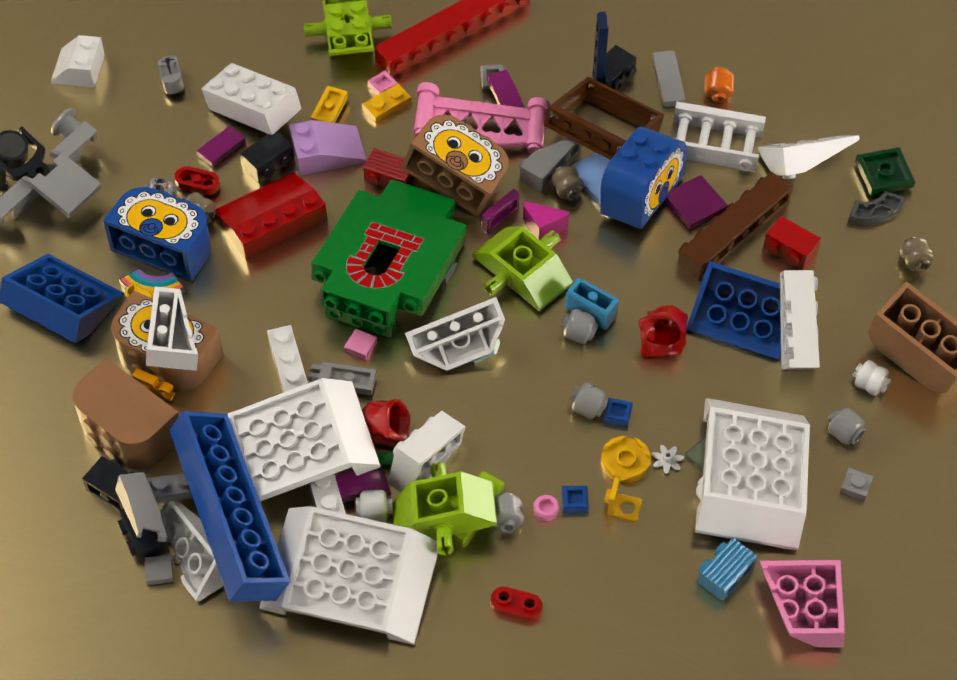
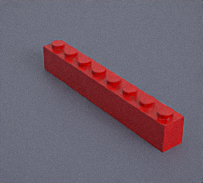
M460 0L374 46L375 62L390 76L401 73L415 63H419L428 56L438 53L441 49L456 43L467 35L473 34L478 29L490 25L493 21L508 15L517 8L525 6L530 0Z

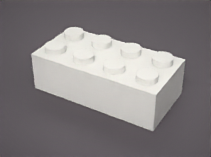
M233 63L226 66L224 70L201 88L209 110L270 135H273L302 109L295 87Z

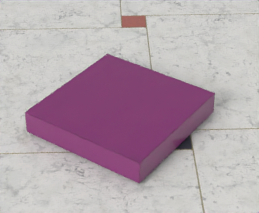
M702 175L672 189L664 200L689 230L725 212L728 206Z

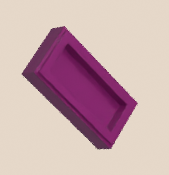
M508 69L487 76L486 80L498 105L525 108Z
M228 126L196 151L197 156L213 168L246 143V139L233 127Z
M513 188L481 215V229L489 233L519 208L520 193Z

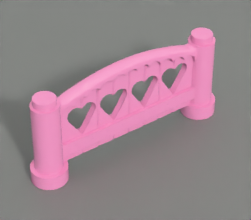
M429 82L421 83L417 87L416 97L418 105L414 126L415 137L432 117L449 113L450 116L456 117L462 122L468 116H471L478 127L476 131L489 137L503 149L526 147L528 153L532 154L534 151L543 148L545 126L543 125L548 107L550 106V102L545 98L534 97L528 101L527 108L439 97L438 86ZM493 119L500 132H485L482 130V127ZM513 122H516L523 135H507L504 131Z

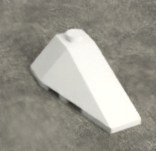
M859 135L819 138L818 142L817 140L797 141V143L758 147V152L771 172L776 175H782V179L796 178L797 173L808 171L857 142Z
M179 501L165 502L160 514L168 536L167 542H171L175 551L173 556L174 562L181 567L183 575L180 578L185 588L196 601H201L224 586L201 519Z

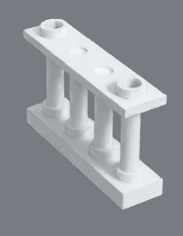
M677 101L673 123L679 124L676 139L685 142L688 125L701 127L698 144L685 142L686 160L756 172L759 154L752 152L755 137L762 138L766 120L765 116ZM710 129L724 131L721 148L707 145ZM733 133L746 135L743 152L730 149Z

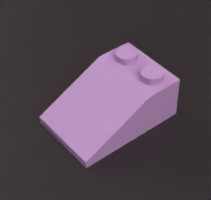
M314 120L289 124L291 144L293 145V152L300 176L363 164L367 161L357 126Z

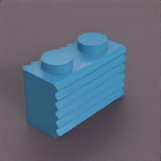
M579 277L567 290L565 308L570 311L579 309L592 314L595 317V323H598L600 328L607 330L617 317L619 299L614 298V295L610 296V293L606 294V291L598 289V286L594 287L593 284Z
M732 538L727 544L722 542L714 553L716 556L712 561L705 560L698 570L700 573L698 583L722 602L754 569L758 558L756 554L749 551L748 548L740 544L739 541H736L735 538Z

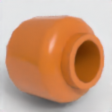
M716 67L706 74L705 94L712 98L713 101L723 102L733 94V74L726 68Z

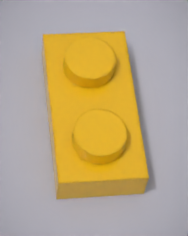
M396 84L364 102L362 110L377 123L410 104L411 96L399 84Z
M327 86L310 120L335 123L348 99V91Z

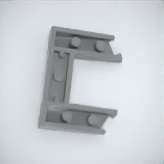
M144 472L119 475L115 489L137 537L141 538L143 529L156 531L158 541L165 542L168 536L157 504L193 498L184 473L146 478Z

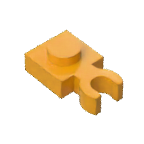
M137 368L131 375L155 395H159L166 401L171 402L176 395L172 391L174 386L168 382H160L157 376Z

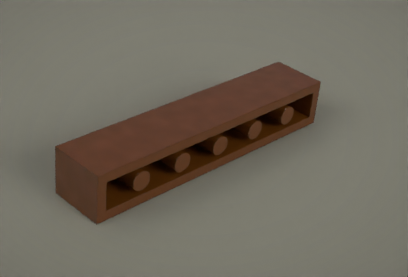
M770 172L765 178L761 177L751 190L744 191L737 202L730 203L723 214L715 216L709 226L705 229H700L689 243L685 242L678 251V265L697 280H700L705 275L709 261L718 264L790 201L793 187L773 172Z

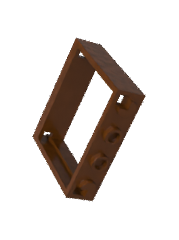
M587 77L548 107L543 126L611 160L620 149L619 146L622 147L626 140L571 113L572 110L586 100L638 127L642 126L656 132L660 131L665 114Z

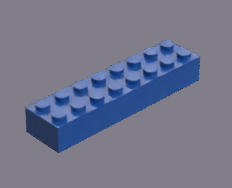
M182 411L169 431L229 602L276 601L289 585L290 580L229 417L223 413Z

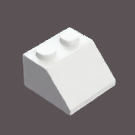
M79 35L62 47L51 83L95 88L105 56L101 37Z

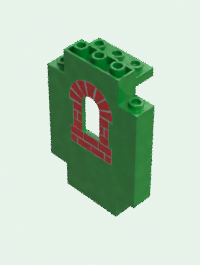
M392 179L381 196L358 190L311 262V279L324 283L321 289V306L325 307V316L392 338L395 333L396 314L399 309L423 316L466 240L467 224L452 220L455 212V199ZM379 243L398 249V253L385 273L375 276L368 274L364 270V266Z

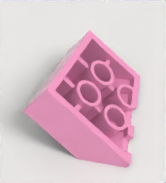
M841 560L760 561L761 568L789 636L814 647H844L845 628Z

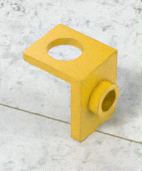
M614 478L612 489L607 488L604 503L608 504L607 516L637 522L642 499L619 494L620 479ZM624 502H630L634 505L635 510L630 514H626L621 511L620 505Z

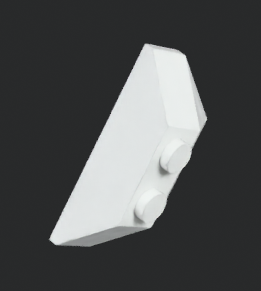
M494 297L409 331L405 335L414 357L449 371L493 353L505 323V318L497 297Z

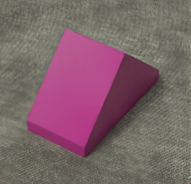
M524 201L523 220L533 235L539 240L551 230L555 231L552 235L554 236L556 233L558 234L568 229L569 212Z

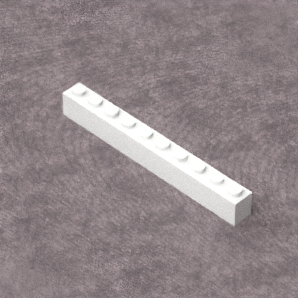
M291 325L267 330L269 346L282 393L308 384ZM334 474L308 483L314 507L346 514Z

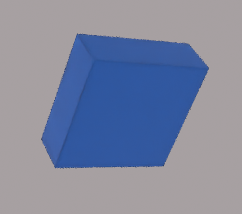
M608 398L603 423L628 428L633 402Z
M562 486L563 513H588L587 486Z

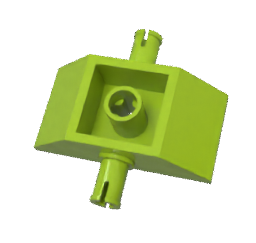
M322 0L324 10L323 22L304 23L305 37L325 35L327 37L330 56L374 51L372 30L392 28L390 14L371 17L368 14L366 0Z
M523 226L505 227L472 253V257L495 275L483 285L485 292L488 294L492 291L489 296L493 297L507 285L540 312L573 284L558 255L551 250L561 242L560 236L557 233L552 236L555 231L551 230L539 240Z
M437 462L438 470H436L435 463L430 466L431 478L410 482L392 502L393 525L414 529L432 539H437V553L446 555L445 547L448 549V554L454 551L452 535L498 525L492 481L461 471L446 474V465L442 462Z

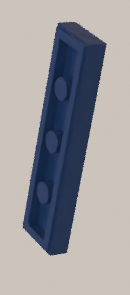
M598 12L592 69L593 79L604 84L609 32L606 12Z

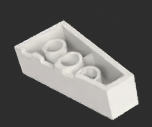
M784 270L780 272L781 370H813L820 368L816 317L818 314V302L815 301L818 280L817 276H814L813 270Z

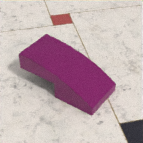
M369 471L356 476L355 472L335 476L342 502L360 497L361 492L364 490H384L387 496L391 495L385 471Z

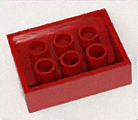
M294 172L215 209L216 219L246 261L328 221L326 204L311 185Z

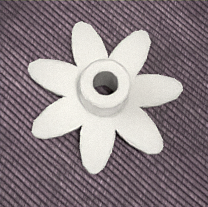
M661 445V453L653 452L651 454L653 458L657 459L653 467L659 468L663 466L665 474L669 473L670 467L677 471L681 469L677 462L682 461L684 456L675 455L677 452L676 446L668 451L664 445Z

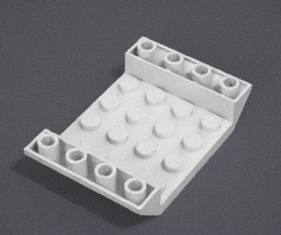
M321 378L227 414L260 501L351 467L356 476L381 467L352 381Z
M706 398L703 422H707L702 498L696 512L695 533L729 539L735 538L740 541L797 551L807 511L809 422L803 415Z
M312 506L289 508L277 548L290 583L276 601H261L259 608L283 615L290 611L387 634L390 640L414 645L438 555L437 541L414 529Z

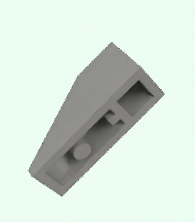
M567 138L534 151L527 159L524 158L519 165V181L543 193L552 183L551 178L555 170L559 167L563 168L564 165L567 166L581 151V145Z

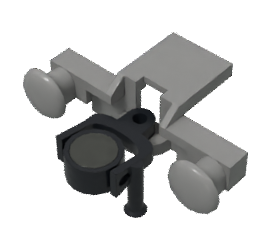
M68 108L64 110L52 124V134L54 136L60 134L65 138L50 152V156L54 159L52 165L42 162L45 157V147L22 126L18 131L6 130L0 133V191L8 187L6 176L13 181H18L0 197V227L3 225V218L13 210V218L16 220L32 205V201L39 195L69 218L101 188V183L77 165L81 155V147L89 140L92 142L96 140L97 130L86 121L80 124L74 119L76 109ZM31 146L36 150V152L33 155V157L28 162H26L28 158V147Z

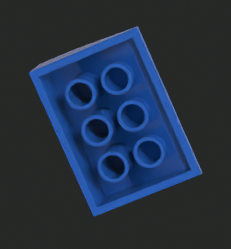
M46 254L2 277L0 288V303L75 343L89 336L124 297V293L50 254Z
M709 261L686 330L779 360L781 355L780 283Z

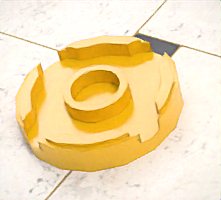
M627 436L613 438L605 444L601 453V467L604 473L612 480L619 478V483L640 481L647 475L651 466V453L647 445L635 437L634 439L627 438Z

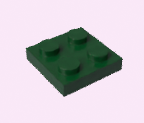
M900 147L856 155L855 162L870 196L882 194L884 191L893 192L914 188L915 179Z

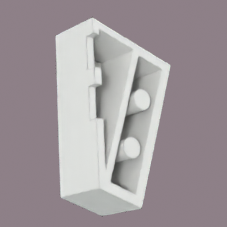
M155 286L147 342L146 366L197 371L198 352L194 345L193 334L189 327L180 289Z
M443 411L434 417H429L420 429L413 430L405 441H400L395 446L388 484L402 492L410 482L431 478V474H429L430 466L433 463L437 464V462L444 463L460 446L466 426Z

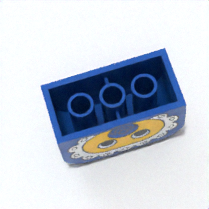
M642 126L638 127L613 156L604 171L600 187V214L642 229L685 174V142Z
M149 187L131 189L121 196L103 220L111 251L167 273L173 272L175 276L190 282L194 280L211 255L212 247L205 212L190 201L171 196L167 192H161Z

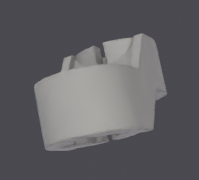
M166 56L158 61V67L165 93L175 94L184 89V82L177 57Z

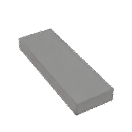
M675 51L653 52L652 59L663 107L676 106L677 101L685 103L686 99Z

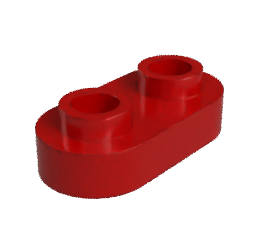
M184 166L179 168L174 175L176 185L183 190L198 192L203 195H212L220 188L218 175L211 171Z
M505 586L496 588L491 594V608L499 615L525 622L536 621L542 615L543 603L535 594ZM501 596L508 597V600L502 601L499 598ZM532 603L534 606L532 608H528L525 606V604Z

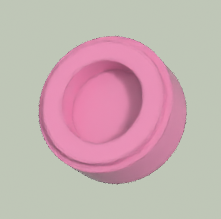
M551 495L539 496L534 501L533 513L540 521H552L558 516L559 503Z

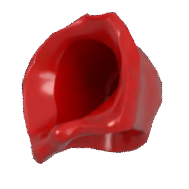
M663 305L655 310L648 311L647 316L638 321L641 332L640 339L642 341L641 355L644 357H660L664 355L675 357L682 354L684 346L687 345L686 328L688 315L673 305Z
M401 399L372 401L367 403L362 409L373 443L393 448L398 442L405 441L409 437L408 430L411 416L407 406Z

